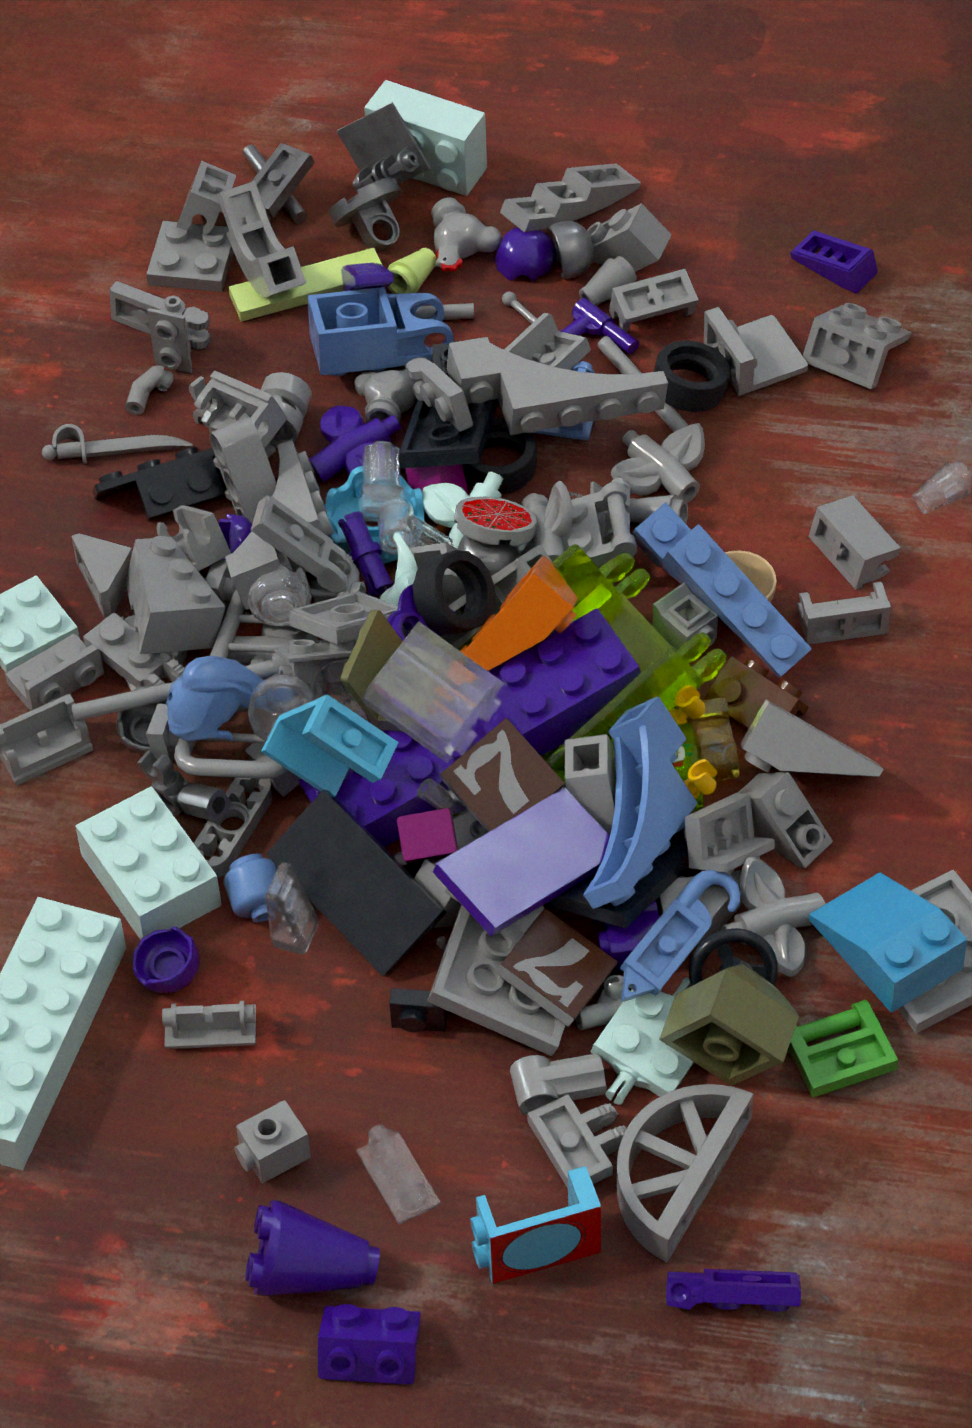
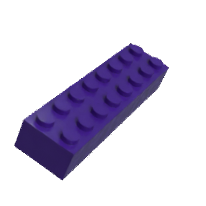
M595 608L571 622L562 633L559 634L557 631L552 633L545 640L436 700L421 733L384 730V733L399 743L381 780L372 783L349 768L335 797L385 848L400 839L397 825L399 817L445 808L452 809L462 803L441 780L440 774L505 718L513 724L537 753L543 756L564 744L565 740L576 737L648 695L640 667L598 608ZM300 779L298 781L311 804L321 791Z

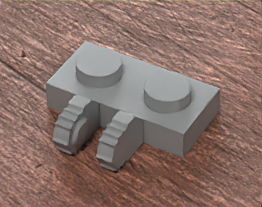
M569 1094L527 1113L529 1126L567 1188L568 1171L583 1166L587 1167L593 1184L613 1175V1165L606 1155L619 1149L626 1128L623 1125L597 1136L593 1135V1133L601 1130L603 1127H607L609 1124L611 1125L615 1121L618 1113L610 1103L580 1114Z

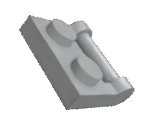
M618 482L608 483L600 492L571 500L573 507L572 525L569 532L562 536L568 575L628 559L636 554V539L630 534L624 505L627 501V494L623 484ZM609 510L614 538L610 543L604 544L598 513Z

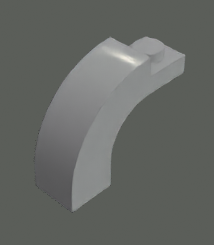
M253 181L219 192L217 197L229 228V232H227L228 239L244 275L254 290L262 297H269L306 284L294 246L285 249L278 241L271 227L256 182Z

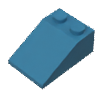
M881 872L809 914V921L891 1013L963 969L967 938L937 906Z

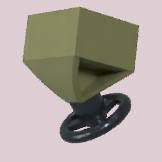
M740 928L721 930L706 938L697 947L690 961L689 982L691 987L675 995L659 1040L730 1086L783 1063L799 1015L784 995L774 986L778 975V962L771 945L759 934ZM742 942L753 946L762 956L764 965L748 964L735 957L729 943ZM716 949L722 962L719 972L703 980L702 969L708 955Z

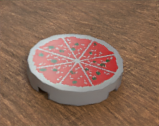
M487 496L470 497L461 500L456 505L454 523H458L457 529L463 535L488 545H499L500 539L510 540L509 545L518 546L529 542L535 536L536 516L528 508L506 499Z

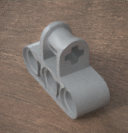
M246 417L210 432L209 436L215 454L213 462L215 467L220 469L227 487L224 491L226 498L232 501L236 515L244 516L253 523L258 502L266 495L273 496L276 481L258 430L252 420Z

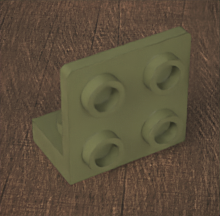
M371 610L364 626L360 629L352 653L343 667L341 682L378 729L421 733L449 669L451 660L442 651L408 649L380 610Z

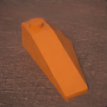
M543 555L506 596L507 599L500 606L501 610L496 615H491L473 636V641L469 646L465 645L451 660L435 700L545 640L553 630L559 634L562 633L577 615L572 609L578 597L547 557Z

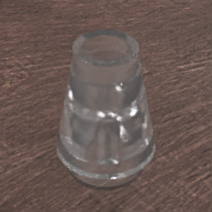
M959 460L952 464L946 462L918 491L912 494L914 503L922 513L927 514L930 511L968 497L969 491L972 489V474Z

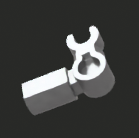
M147 751L137 762L140 770L151 779V786L173 815L178 816L184 811L187 815L218 821L227 814L231 801L223 789L194 782L189 783L179 771L173 770L174 765L166 754H162L157 760L151 751Z

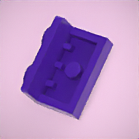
M342 1304L336 1307L325 1306L318 1334V1377L329 1380L413 1384L416 1374V1350L421 1329V1312L406 1311L400 1307L368 1309L358 1308L351 1304Z

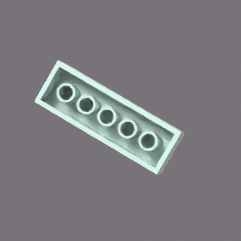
M37 897L0 973L1 1165L23 1171L126 951L120 918Z

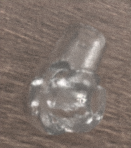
M431 778L425 779L418 788L417 795L437 810L450 808L452 814L468 810L451 790L445 789Z

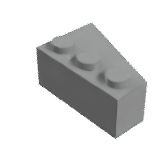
M156 536L150 539H135L125 582L130 607L135 612L134 627L135 632H139L140 642L138 647L140 654L213 648L224 614V604L172 537Z

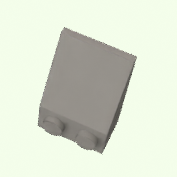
M767 699L740 743L742 749L747 751L744 756L745 760L766 772H769L771 766L780 771L880 776L884 770L877 762Z

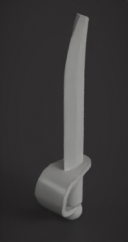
M65 424L60 426L53 434V445H45L43 447L42 456L46 460H53L57 455L58 459L82 457L83 464H87L86 457L155 450H185L193 448V444L180 438L166 435H146L85 442L83 432L78 426ZM64 439H74V440L77 441V442L60 443V441H62V440H64Z

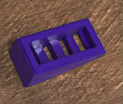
M814 230L790 252L791 258L853 293H858L877 274V265L872 249ZM819 247L822 248L817 254L814 253Z
M375 262L350 264L343 266L341 269L344 291L385 287L386 289L394 282L393 273Z

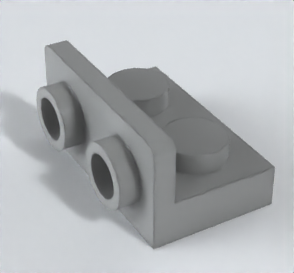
M74 633L5 673L8 686L31 711L64 695L71 694L83 686L90 685L104 674L100 650L95 644L86 648L83 641Z

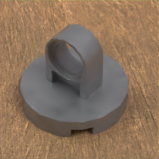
M390 177L375 181L358 189V194L348 202L344 197L328 211L336 227L354 223L366 246L375 248V251L378 252L385 251L395 243L400 233L399 225L388 204L398 198L402 191L396 179L393 178L391 180ZM373 224H381L387 229L389 234L388 240L383 241L376 238L372 230Z

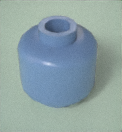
M262 854L246 855L232 862L229 866L230 871L226 873L223 884L234 913L242 918H252L254 923L274 918L278 914L277 908L287 898V891L278 866L271 859L263 858Z

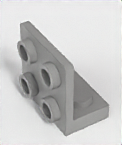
M845 303L814 317L803 357L812 366L873 389L878 384L888 350L908 341L911 332L901 328L902 324L895 319L889 317H879L878 319L866 314L867 310L862 306Z
M719 307L705 311L704 344L715 348L726 358L730 366L729 382L738 396L799 375L808 370L807 361L775 316L769 315L737 327L733 320L726 318Z

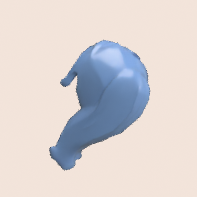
M217 656L196 658L188 663L183 674L172 683L166 703L170 732L186 741H198L207 738H225L228 741H232L233 736L231 732L217 729L232 718L239 706L251 710H266L277 707L286 708L291 702V687L288 684L272 686L236 660Z

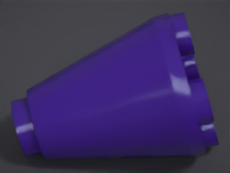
M271 1200L268 1207L258 1206L254 1234H257V1239H260L258 1253H249L245 1273V1281H248V1287L254 1288V1295L274 1296L361 1288L362 1284L374 1285L379 1265V1247L369 1246L368 1240L282 1201Z

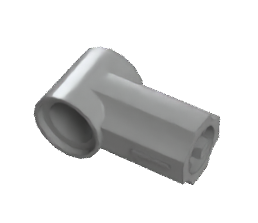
M598 1053L551 1062L545 1056L531 1055L515 1061L510 1068L520 1113L527 1116L528 1112L569 1094L572 1100L606 1093L604 1068Z

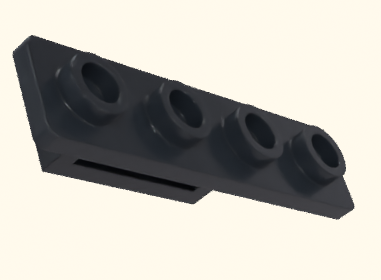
M197 447L180 451L175 454V460L162 464L159 459L144 462L137 466V472L124 476L121 471L106 474L99 478L100 483L94 485L93 489L94 498L98 500L136 488L147 521L174 513L173 510L181 505L194 507L222 498L225 492L213 462L215 458L213 448L199 452Z

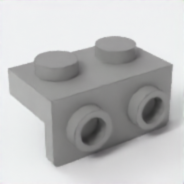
M543 313L504 350L545 365L572 370L591 351L586 337L560 332L553 316Z
M735 793L685 817V839L688 847L689 868L714 870L731 875L735 872L734 868L744 864L748 857L760 859L761 855L775 849L774 839L754 837L750 794Z

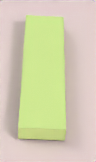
M370 248L303 266L301 269L306 284L269 297L259 295L249 281L229 286V293L242 322L308 304V295L344 291L341 273L343 266L371 262L382 265L375 248Z

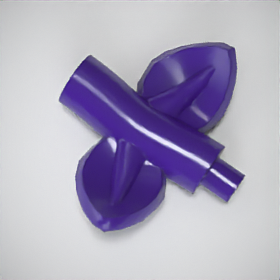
M337 405L330 408L323 415L320 424L321 434L330 444L309 458L314 472L322 483L332 478L345 467L350 475L351 471L356 467L365 466L375 478L380 480H387L395 474L392 460L386 450L382 448L391 442L389 436L401 429V425L394 415L382 422L375 418L364 425L363 416L353 407Z

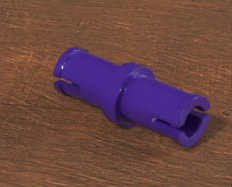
M357 511L344 516L345 520L340 519L338 521V525L342 529L350 547L351 553L349 556L352 557L353 563L356 566L358 565L369 595H381L387 588L392 587L394 583L390 579L380 557L382 554L380 544L373 541L363 519L362 512Z

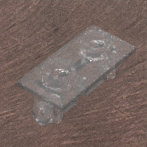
M384 1125L373 1127L368 1133L370 1138L368 1145L358 1149L357 1154L398 1224L400 1225L441 1205L400 1133L386 1129Z

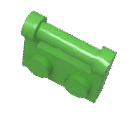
M867 1000L853 1003L850 1010L798 1027L796 1025L787 1050L788 1053H791L812 1098L895 1071L898 1066V1058ZM856 1026L860 1029L810 1047L806 1044Z

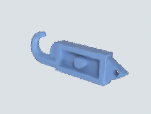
M705 870L691 879L621 965L620 969L624 971L621 997L623 1002L649 993L656 996L708 932L712 923L711 915L699 898L709 886L719 885L724 887L730 895L728 911H736L740 904L741 893L738 884L730 875L725 872Z

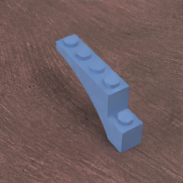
M665 502L634 529L632 535L636 539V544L652 562L681 584L685 583L690 591L715 612L778 679L812 650L699 524L691 530Z
M659 696L626 710L608 731L613 738L615 752V810L605 855L594 879L583 894L593 909L610 902L613 906H617L628 900L635 893V884L653 870L651 863L656 857L669 849L671 846L669 840L675 833L685 827V817L698 804L672 765L677 759L675 753L684 743L686 737Z

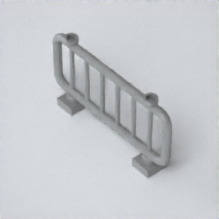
M218 560L211 564L205 581L224 604L225 610L222 617L223 622L210 656L227 658L229 651L275 653L274 648L289 646L233 643L240 623L290 624L289 616L243 615L245 607L231 579L226 560ZM353 563L350 572L346 573L349 582L345 591L336 593L327 589L291 588L292 592L282 596L339 597L357 591L366 594V587L364 582L359 581L360 572ZM299 565L293 567L294 572L310 573ZM324 639L321 640V643L329 642ZM320 667V683L306 684L299 705H288L286 708L277 707L266 710H251L239 706L237 711L286 713L318 699L321 696L326 681L325 667ZM276 677L262 679L265 682L282 683L281 680L277 681ZM157 704L146 732L151 752L158 760L162 754H166L172 762L175 759L178 767L188 774L196 776L269 779L279 777L289 771L274 760L246 761L194 758L191 754L196 741L183 740L170 732L167 704ZM232 733V741H228L225 738H207L202 740L265 743L269 735Z

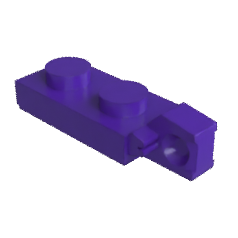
M704 1269V1273L668 1272L666 1301L668 1306L689 1310L697 1303L709 1302L713 1303V1306L716 1308L727 1310L738 1309L741 1307V1304L761 1305V1308L768 1311H786L790 1306L801 1305L800 1275H797V1272Z

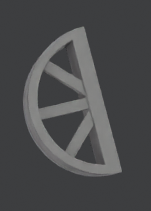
M716 1084L683 1087L666 1093L650 1102L634 1117L627 1127L617 1156V1199L620 1212L625 1224L636 1240L646 1250L666 1263L670 1260L752 1119L753 1093L732 1086ZM717 1118L709 1135L706 1136L700 1119ZM685 1122L697 1155L655 1136L668 1127ZM642 1149L686 1169L631 1184L630 1180L632 1166ZM676 1190L658 1221L647 1212L639 1201L640 1199Z

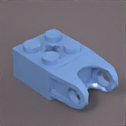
M385 287L308 295L310 339L320 375L342 376L348 372L365 370L379 372L386 368L404 366L408 361L420 357H425V359L431 361L433 347L426 346L424 340L427 335L432 333H442L445 335V340L442 344L454 342L450 327L442 322L444 319L443 304L433 294H387ZM423 305H432L436 308L435 314L429 319L415 317V312Z

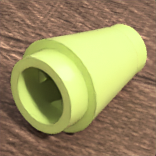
M421 248L419 251L391 263L388 270L393 273L394 282L388 286L389 290L393 294L416 293L433 268L436 267L437 257L434 252L428 248Z

